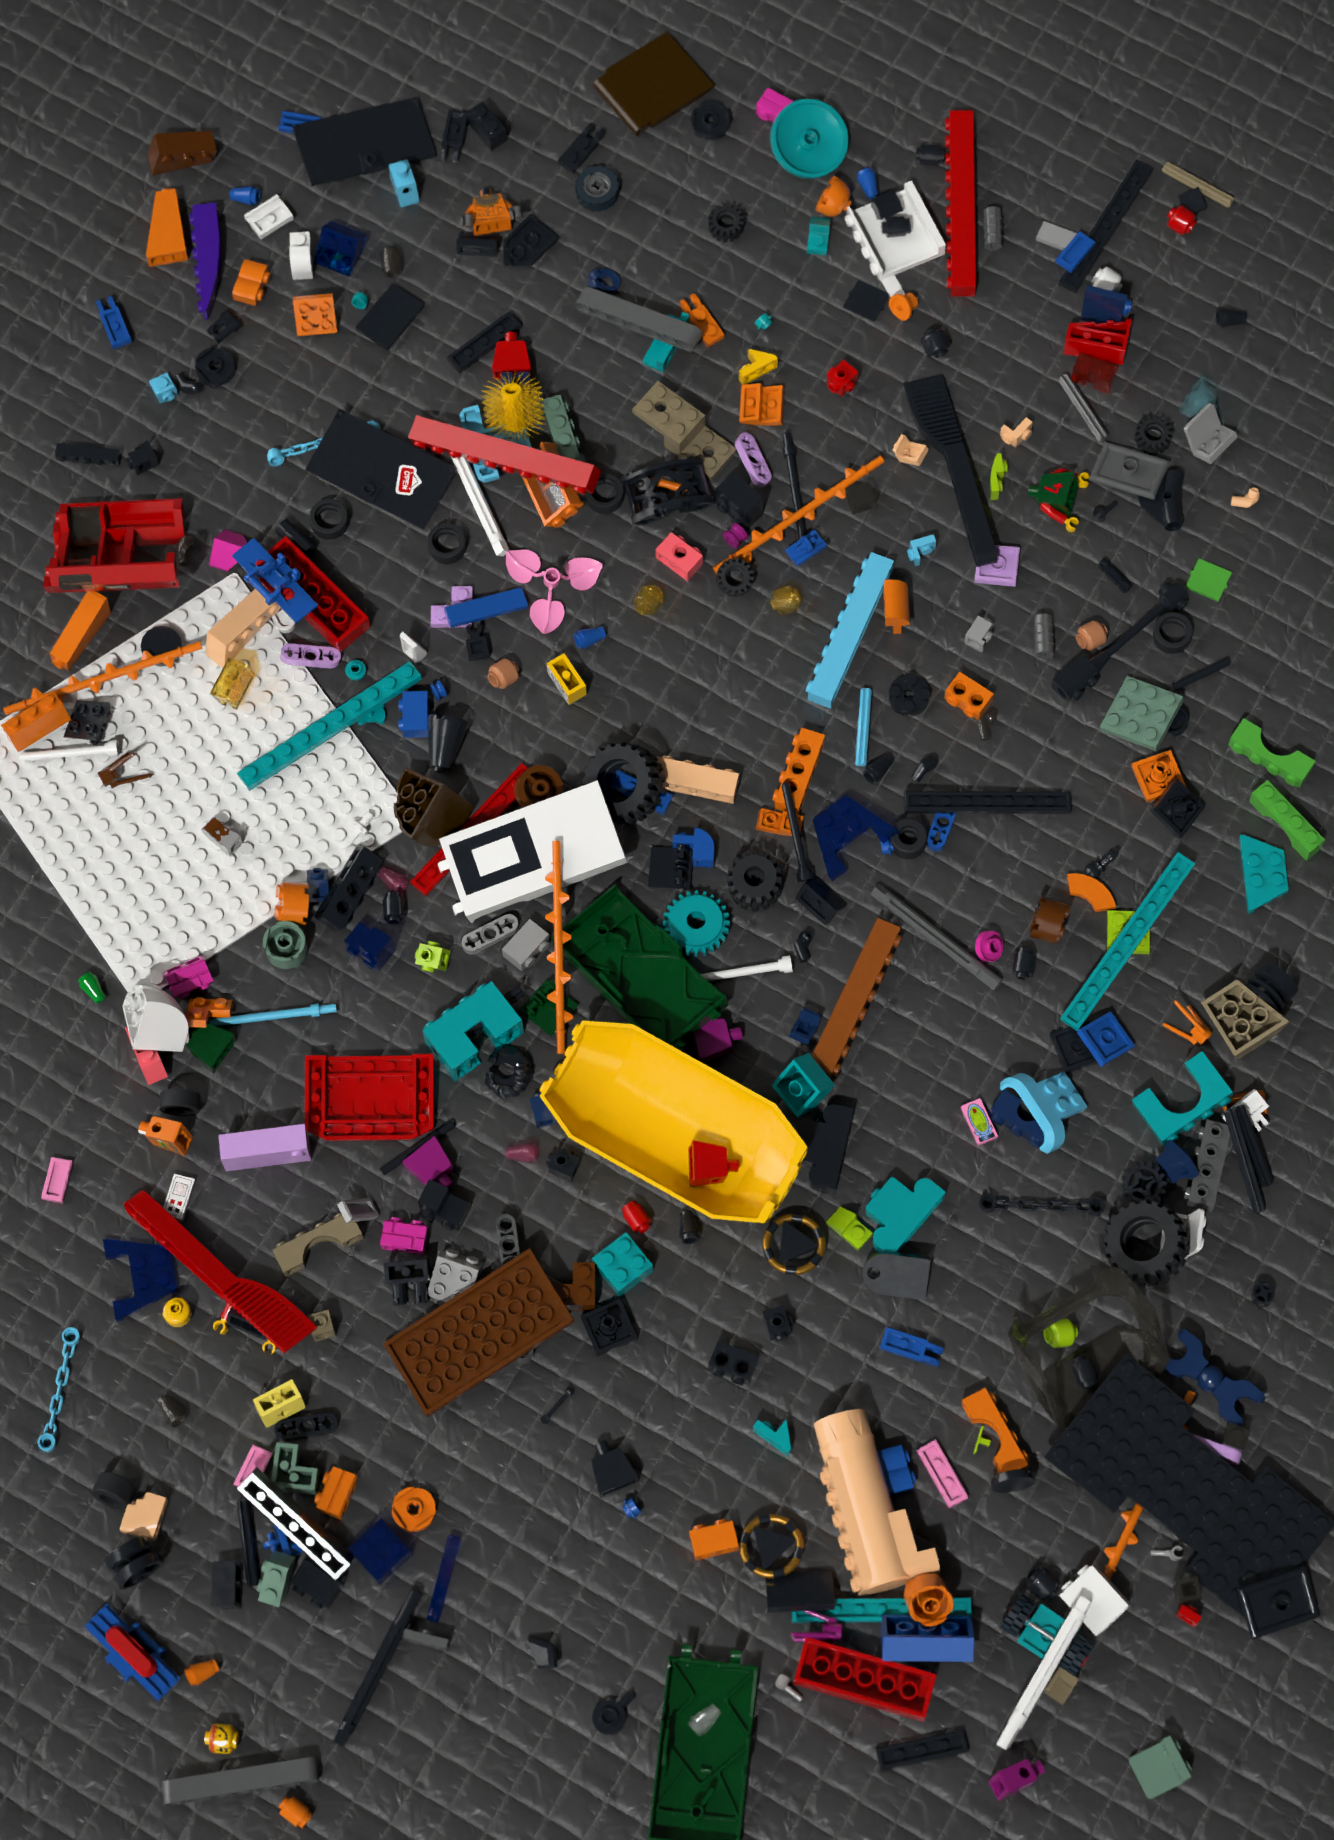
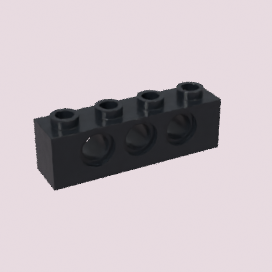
M365 846L355 847L314 917L333 931L346 928L350 922V915L360 905L359 900L362 895L370 889L372 878L380 872V865L383 859ZM360 867L363 870L362 877L358 873ZM349 885H351L353 889L351 895L348 892ZM339 902L342 905L341 912H339L337 908Z

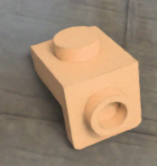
M1026 417L1014 431L1003 425L1000 432L1002 440L1016 448L1022 440L1026 441L1032 434V421Z
M901 435L893 448V452L900 462L916 466L921 465L929 450L926 445L909 442L906 435Z

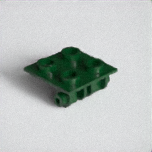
M546 979L519 1009V1012L549 1036H552L556 1031V1003L548 1000L547 995L555 991V982L552 980L549 982ZM564 994V1010L572 1014L579 1005Z

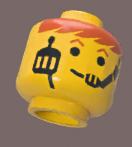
M216 1723L212 1725L210 1731H206L205 1745H209L212 1753L231 1754L233 1749L238 1747L239 1732L235 1731L233 1725Z

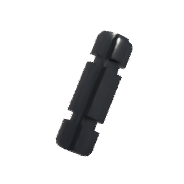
M1103 559L1098 564V568L1105 572V575L1115 586H1118L1122 593L1128 592L1132 585L1127 580H1124L1125 577L1115 567H1111L1112 564L1107 559Z

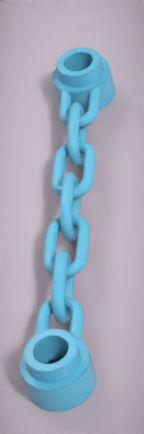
M376 421L367 422L381 430L380 424ZM322 438L283 450L272 448L267 454L268 462L271 466L281 465L285 460L284 457L316 449ZM301 447V451L295 452V448Z
M73 1327L66 1328L62 1333V1340L64 1341L62 1355L64 1361L63 1366L57 1372L56 1384L58 1388L56 1394L52 1396L49 1407L51 1413L50 1422L46 1424L44 1434L38 1438V1446L44 1452H51L56 1447L55 1435L57 1425L55 1424V1419L62 1409L63 1396L61 1393L63 1386L67 1384L69 1378V1358L74 1355L75 1347L80 1341V1333ZM70 1335H75L73 1341L68 1340ZM67 1345L72 1346L71 1354L69 1351L66 1352ZM61 1370L64 1373L66 1372L64 1383L62 1379L59 1381ZM55 1398L57 1401L60 1400L58 1410L53 1408ZM48 1427L53 1429L52 1435L47 1433ZM47 1440L51 1441V1445L49 1447L44 1446V1443Z

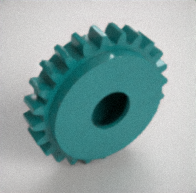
M695 890L694 895L687 891V897H683L680 894L679 901L673 899V906H667L669 913H664V918L667 919L663 921V926L666 927L664 930L681 947V952L686 950V956H689L691 952H694L695 957L698 956V952H702L703 956H706V950L713 953L714 946L717 948L721 947L719 941H726V937L723 934H729V929L726 928L730 926V921L727 920L729 913H724L726 906L720 907L721 900L714 901L713 894L708 898L705 891L702 895H699L698 890ZM694 918H699L705 924L699 929H693L688 925V922Z

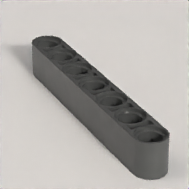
M585 287L575 302V307L585 314L689 352L695 349L703 335V332L692 324L590 287Z
M509 1214L499 1216L496 1221L502 1266L520 1255L515 1219ZM505 1222L512 1224L509 1230H503L500 1227ZM507 1243L515 1245L511 1251H506L503 1247ZM532 1349L528 1355L520 1357L517 1361L521 1364L531 1362L534 1357V1350Z
M307 1757L166 1780L162 1782L164 1805H179L319 1781L316 1757Z

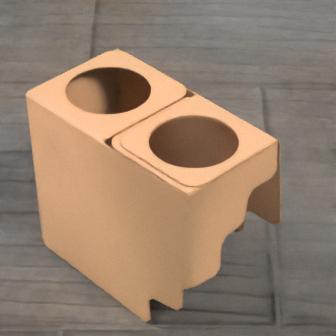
M147 1492L141 1499L128 1504L120 1526L121 1533L136 1537L146 1536L148 1540L156 1542L168 1505L167 1498Z

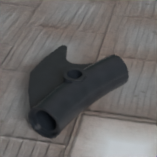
M1168 470L1154 500L1137 495L1141 508L1150 517L1164 526L1167 531L1179 530L1183 525L1181 517V490L1184 475L1177 470Z

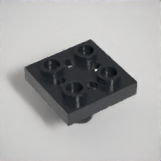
M1173 779L1150 811L1177 838H1182L1204 810L1205 806L1178 779Z
M621 1299L580 1315L597 1357L637 1340Z

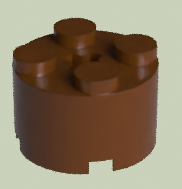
M1041 896L1037 903L1040 905V908L1035 910L1032 918L1029 937L1052 944L1058 943L1064 934L1065 926L1062 924L1065 918L1068 917L1070 906H1067L1066 903Z

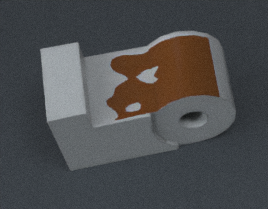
M214 817L201 829L208 839L230 857L242 845L240 835L235 831H231Z

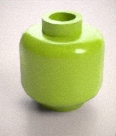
M1068 1318L1051 1320L1044 1328L1045 1341L1053 1348L1071 1346L1078 1336L1077 1326L1073 1325Z

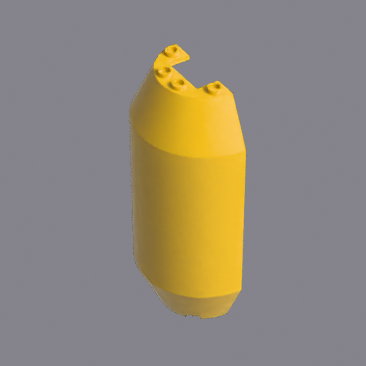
M582 1021L581 1024H576L571 1034L573 1035L572 1040L575 1042L573 1045L570 1044L565 1051L564 1056L566 1058L563 1064L559 1063L554 1071L555 1078L552 1079L550 1077L548 1081L545 1080L540 1088V1092H542L540 1098L567 1136L711 1219L767 1223L775 1209L779 1208L789 1192L808 1151V1147L778 1106L633 1024ZM692 1141L726 1147L727 1159H738L739 1170L738 1172H728V1176L723 1183L689 1187L688 1147Z

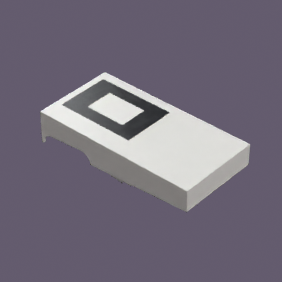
M598 780L439 839L446 860L438 863L440 873L450 869L461 901L452 906L454 914L456 916L464 911L465 916L471 923L481 916L514 903L529 901L553 892V884L545 880V876L553 872V865H551V862H553L552 841H561V862H563L561 864L562 888L628 863Z

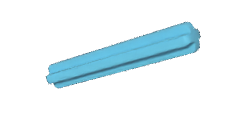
M861 688L855 764L862 767L866 766L872 693L870 688Z

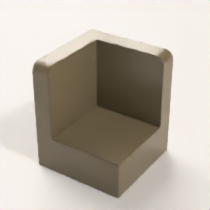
M1059 1667L1044 1693L1058 1703L1064 1704L1079 1679Z

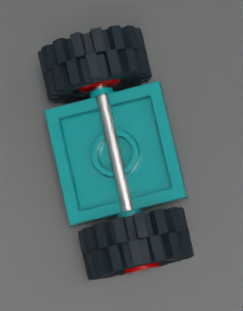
M1022 1594L1008 1612L1000 1628L1016 1637L1023 1626H1027L1017 1642L1044 1659L1065 1619L1043 1604L1040 1605L1032 1619L1029 1618L1037 1603ZM1081 1633L1072 1647L1069 1645L1065 1652L1067 1654L1059 1667L1075 1676L1090 1656L1089 1654L1096 1643Z

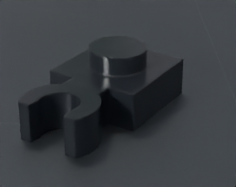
M480 623L477 624L478 630L476 632H471L469 625L466 626L467 635L471 638L465 639L469 661L490 658L486 636L480 637L482 635Z

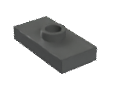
M408 1629L404 1631L403 1637L407 1642L448 1651L449 1640L435 1636V1633L432 1631L422 1630L421 1633Z

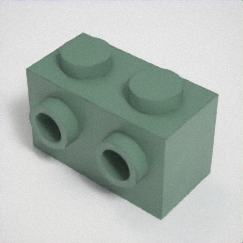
M274 1551L269 1559L264 1560L261 1572H264V1577L260 1579L257 1587V1592H260L258 1601L280 1607L287 1596L295 1562L294 1556Z

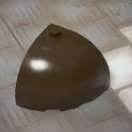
M404 768L395 791L398 795L397 803H394V815L398 819L399 828L406 836L424 846L433 847L441 845L440 838L459 832L474 808L472 804L444 784L407 768Z

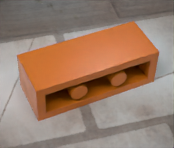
M53 692L1 724L11 744L17 752H20L69 722L71 718L63 703Z

